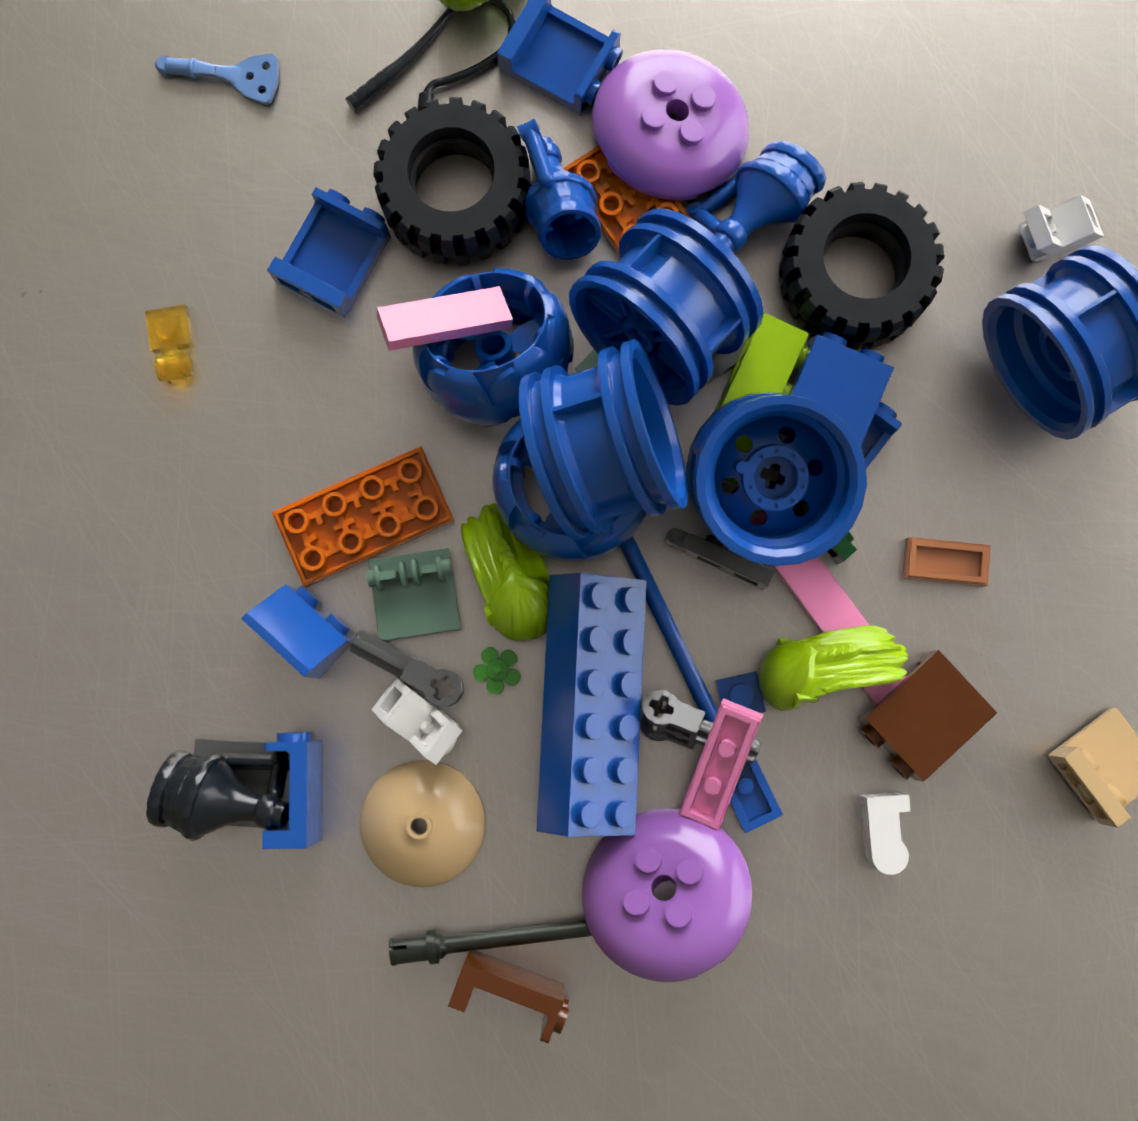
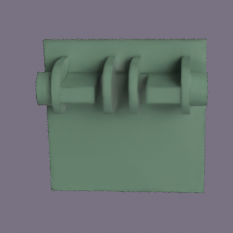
M449 548L368 560L369 571H367V581L369 587H372L379 639L387 641L461 629Z

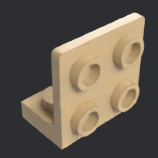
M1109 708L1047 756L1098 823L1119 828L1132 818L1124 807L1138 797V734L1117 708Z

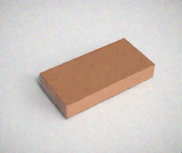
M908 537L905 539L902 579L986 587L988 586L991 545Z

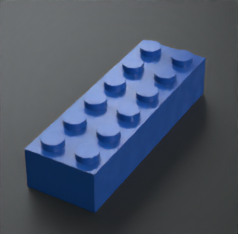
M589 573L549 575L537 832L566 837L635 835L646 580Z

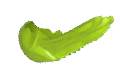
M486 504L482 507L478 519L469 516L467 523L461 524V536L465 551L485 602V616L488 623L494 626L495 630L507 639L521 642L534 640L547 633L549 594L547 566L542 555L532 551L512 534L503 521L497 504Z
M872 625L828 631L802 640L779 638L775 647L771 648L761 661L758 673L759 688L764 699L773 708L780 711L797 709L804 703L818 702L821 696L850 688L883 685L903 680L904 676L907 675V671L900 667L908 660L907 649L903 645L894 643L895 636L887 634L885 628Z

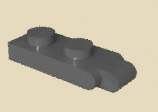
M672 528L668 531L665 538L666 543L670 547L761 590L768 587L775 572L766 568L767 564L752 562L729 551L728 547L712 535H707L706 539H703L681 529Z

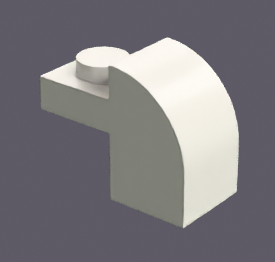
M1082 195L1051 209L1041 205L1030 208L1023 212L1026 221L1018 224L1030 258L1035 262L1071 252L1104 237L1090 200Z
M398 677L394 679L371 709L386 726L410 741L426 759L435 765L453 749L457 737L462 732L458 727L459 724L439 707L431 704L425 696Z

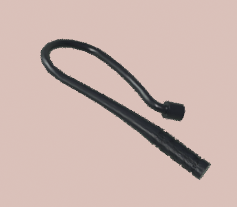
M489 0V3L499 7L506 15L509 33L516 22L513 11L503 0ZM447 8L433 26L409 50L382 69V71H379L366 84H363L347 96L345 100L354 112L357 111L402 74L436 37L455 11ZM497 51L467 69L429 82L424 92L419 93L417 110L421 111L427 108L426 101L435 98L432 94L434 89L468 78L497 62Z

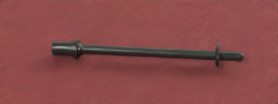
M586 920L447 937L433 929L427 930L426 935L389 938V948H392L389 951L391 966L429 961V964L432 965L439 964L440 959H443L446 954L589 937L592 935Z

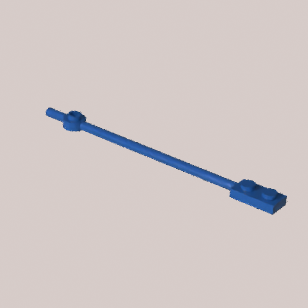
M632 536L620 548L635 579L646 580L647 604L698 709L705 711L704 720L713 723L718 710ZM757 760L753 764L745 762L730 805L743 832L748 833L783 816V813Z

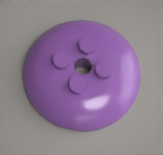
M658 49L642 52L626 59L606 76L597 92L593 105V136L595 142L599 143L604 155L608 159L607 165L632 188L656 198L689 200L696 198L698 194L714 188L717 190L734 175L747 151L749 120L739 91L719 68L707 60L688 52ZM674 113L676 114V118L679 121H675L671 119L669 116H672V114Z
M663 808L636 814L635 835L604 836L588 861L582 883L584 917L589 931L600 949L623 970L640 978L657 982L689 980L722 963L742 939L752 909L753 894L750 873L736 843L722 828L717 831L691 818L679 815L681 809ZM672 881L677 886L674 897L667 901L656 899L654 897V889L662 882Z

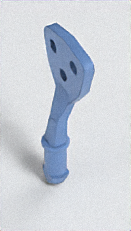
M273 54L252 56L234 66L213 65L198 61L195 58L189 60L170 58L169 56L159 57L155 63L157 71L166 76L172 74L190 76L193 79L197 77L217 78L231 83L246 98L263 105L272 103L279 83V61ZM266 65H270L267 70H264ZM250 75H254L252 80H248ZM265 88L266 92L260 94V91Z

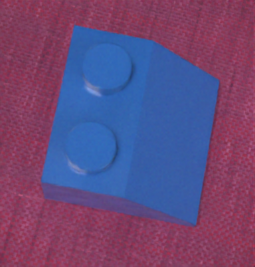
M285 584L241 618L303 677L320 679L352 643V640L346 636L350 629L333 613L328 617L324 616L316 608L320 601L302 585L296 590L294 587Z

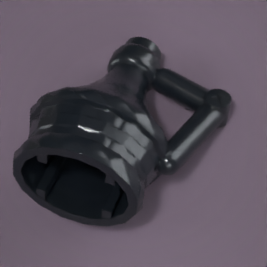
M178 750L172 753L163 762L151 786L146 810L148 822L158 828L169 826L180 832L184 838L190 841H196L206 834L240 822H254L257 827L268 830L275 827L283 829L289 820V803L282 801L290 766L287 751H274L273 753H216L210 756H194L185 750ZM233 770H271L267 793L260 796L251 792L239 781Z

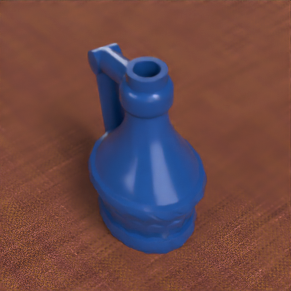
M535 119L517 126L519 134L527 147L532 168L537 175L535 183L527 192L524 201V213L529 223L537 229L539 242L544 250L554 258L573 260L588 255L596 248L601 238V222L595 213L597 210V194L592 184L581 175L563 169L561 165L562 155L559 147L553 143L551 138L541 135Z
M773 141L762 149L760 156L755 160L743 163L737 169L735 177L701 202L690 204L687 207V212L693 220L714 233L732 252H736L745 245L747 236L756 229L765 225L795 223L800 214H806L811 198L823 190L827 177L824 168L807 150L787 141ZM736 196L734 211L729 219L720 221L712 215L714 211Z

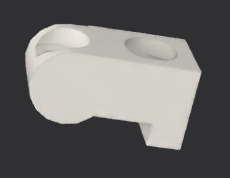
M888 792L859 795L864 850L867 861L872 867L886 875L900 873L909 862V853L907 847L901 841L899 813L911 812L909 794Z

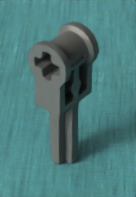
M360 630L353 638L350 645L352 653L424 692L426 699L431 704L447 707L458 703L462 698L464 683L457 673L446 669L437 670L364 630ZM449 677L451 679L449 686L454 689V693L452 696L444 695L439 699L437 697L439 690L434 687L437 680L445 681Z
M666 690L652 691L643 700L640 727L646 737L654 741L669 740L692 750L696 743L705 746L713 725L712 722L704 720L705 711L679 702L674 694ZM663 701L667 702L666 706H663ZM658 713L663 714L661 718H656ZM653 725L657 726L656 731L653 730ZM754 739L746 763L753 764L761 747L759 740Z

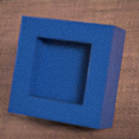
M757 671L715 680L720 704L724 698L756 712H766L763 696L759 688Z

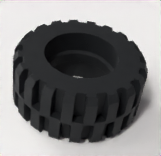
M450 97L448 104H439L438 98L426 101L427 108L418 111L414 106L404 113L406 121L402 124L399 121H394L387 130L390 141L383 139L379 144L377 154L380 161L378 160L374 163L373 176L377 183L375 191L389 227L393 228L396 238L403 245L410 244L414 254L425 258L427 254H431L435 263L444 265L447 264L448 258H456L458 265L470 264L469 257L478 254L481 261L492 256V247L497 245L499 249H504L511 242L510 233L512 231L519 233L524 224V201L531 187L529 158L526 147L521 145V137L515 127L506 126V117L497 110H493L488 114L484 103L473 100L470 106L464 105L462 97ZM449 155H465L482 162L492 175V184L485 196L473 206L459 211H442L432 208L420 200L416 190L418 180L423 171L434 161Z
M864 182L850 183L846 192L843 191L842 187L837 186L828 190L824 199L817 197L808 204L806 214L799 215L782 251V260L779 264V276L783 278L780 286L783 299L791 300L792 303L788 310L794 319L802 316L807 321L803 327L804 330L811 335L816 330L821 333L829 332L847 340L846 347L858 349L862 343H866L869 348L881 346L886 339H896L909 326L911 327L937 294L935 288L942 282L944 268L938 265L945 258L943 245L941 243L935 244L934 242L940 234L935 222L926 223L924 217L928 212L920 203L914 208L907 202L908 194L901 190H898L896 195L886 192L888 186L875 183L872 189H865ZM844 237H861L879 245L888 254L894 267L895 284L888 294L877 298H859L842 291L831 280L826 271L823 256L827 246L831 242Z

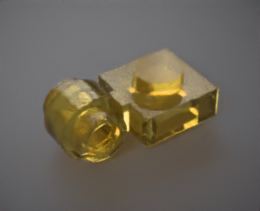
M183 304L145 311L150 350L154 354L161 353V357L154 358V367L158 380L167 381L168 384L185 382L187 377L194 375L190 354L188 352H181L182 349L194 348L189 308Z

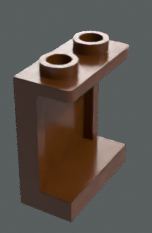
M940 650L928 651L917 662L918 667L869 712H863L858 717V720L864 725L860 730L864 737L877 749L883 746L893 758L889 763L906 780L912 777L914 780L924 782L997 714L994 708Z
M477 950L468 952L448 1007L465 1013L473 988L475 987L543 1013L540 1041L549 1043L553 1032L561 1034L569 1008H567L569 999L564 997L563 983Z

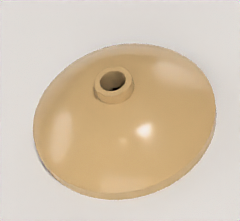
M429 760L404 763L385 773L369 791L364 801L360 818L362 842L374 865L392 880L413 887L440 885L461 874L472 863L479 852L485 833L483 803L473 784L455 768L440 762L435 765ZM422 818L426 821L427 830L425 833L420 834L413 830L412 823L414 819Z

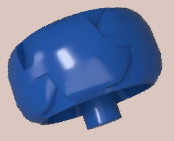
M494 268L493 272L469 274L451 281L431 297L435 298L500 286L513 318L512 324L521 325L509 335L499 330L413 346L414 364L427 393L438 405L443 406L447 412L457 419L480 425L506 423L511 418L520 416L519 385L524 375L533 372L542 374L545 368L559 365L568 372V365L573 360L574 338L566 310L560 299L554 293H550L542 281L528 273L512 269ZM467 340L476 342L475 352L480 365L474 370L452 367L451 363L456 356V350Z
M520 419L509 429L498 448L492 475L493 492L498 510L512 534L532 551L544 557L565 562H583L611 553L625 544L636 533L647 515L642 509L615 517L608 531L598 534L590 532L585 538L573 540L562 531L551 512L544 522L541 516L533 512L528 505L523 490V478L525 476V466L527 465L532 468L527 452Z

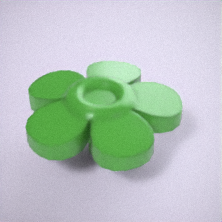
M488 647L482 651L481 659L488 665H476L473 669V675L480 682L489 679L486 685L489 693L500 694L504 689L503 680L510 686H514L519 682L520 672L517 669L508 668L514 666L517 662V655L512 650H504L500 655V659L498 651L493 647Z

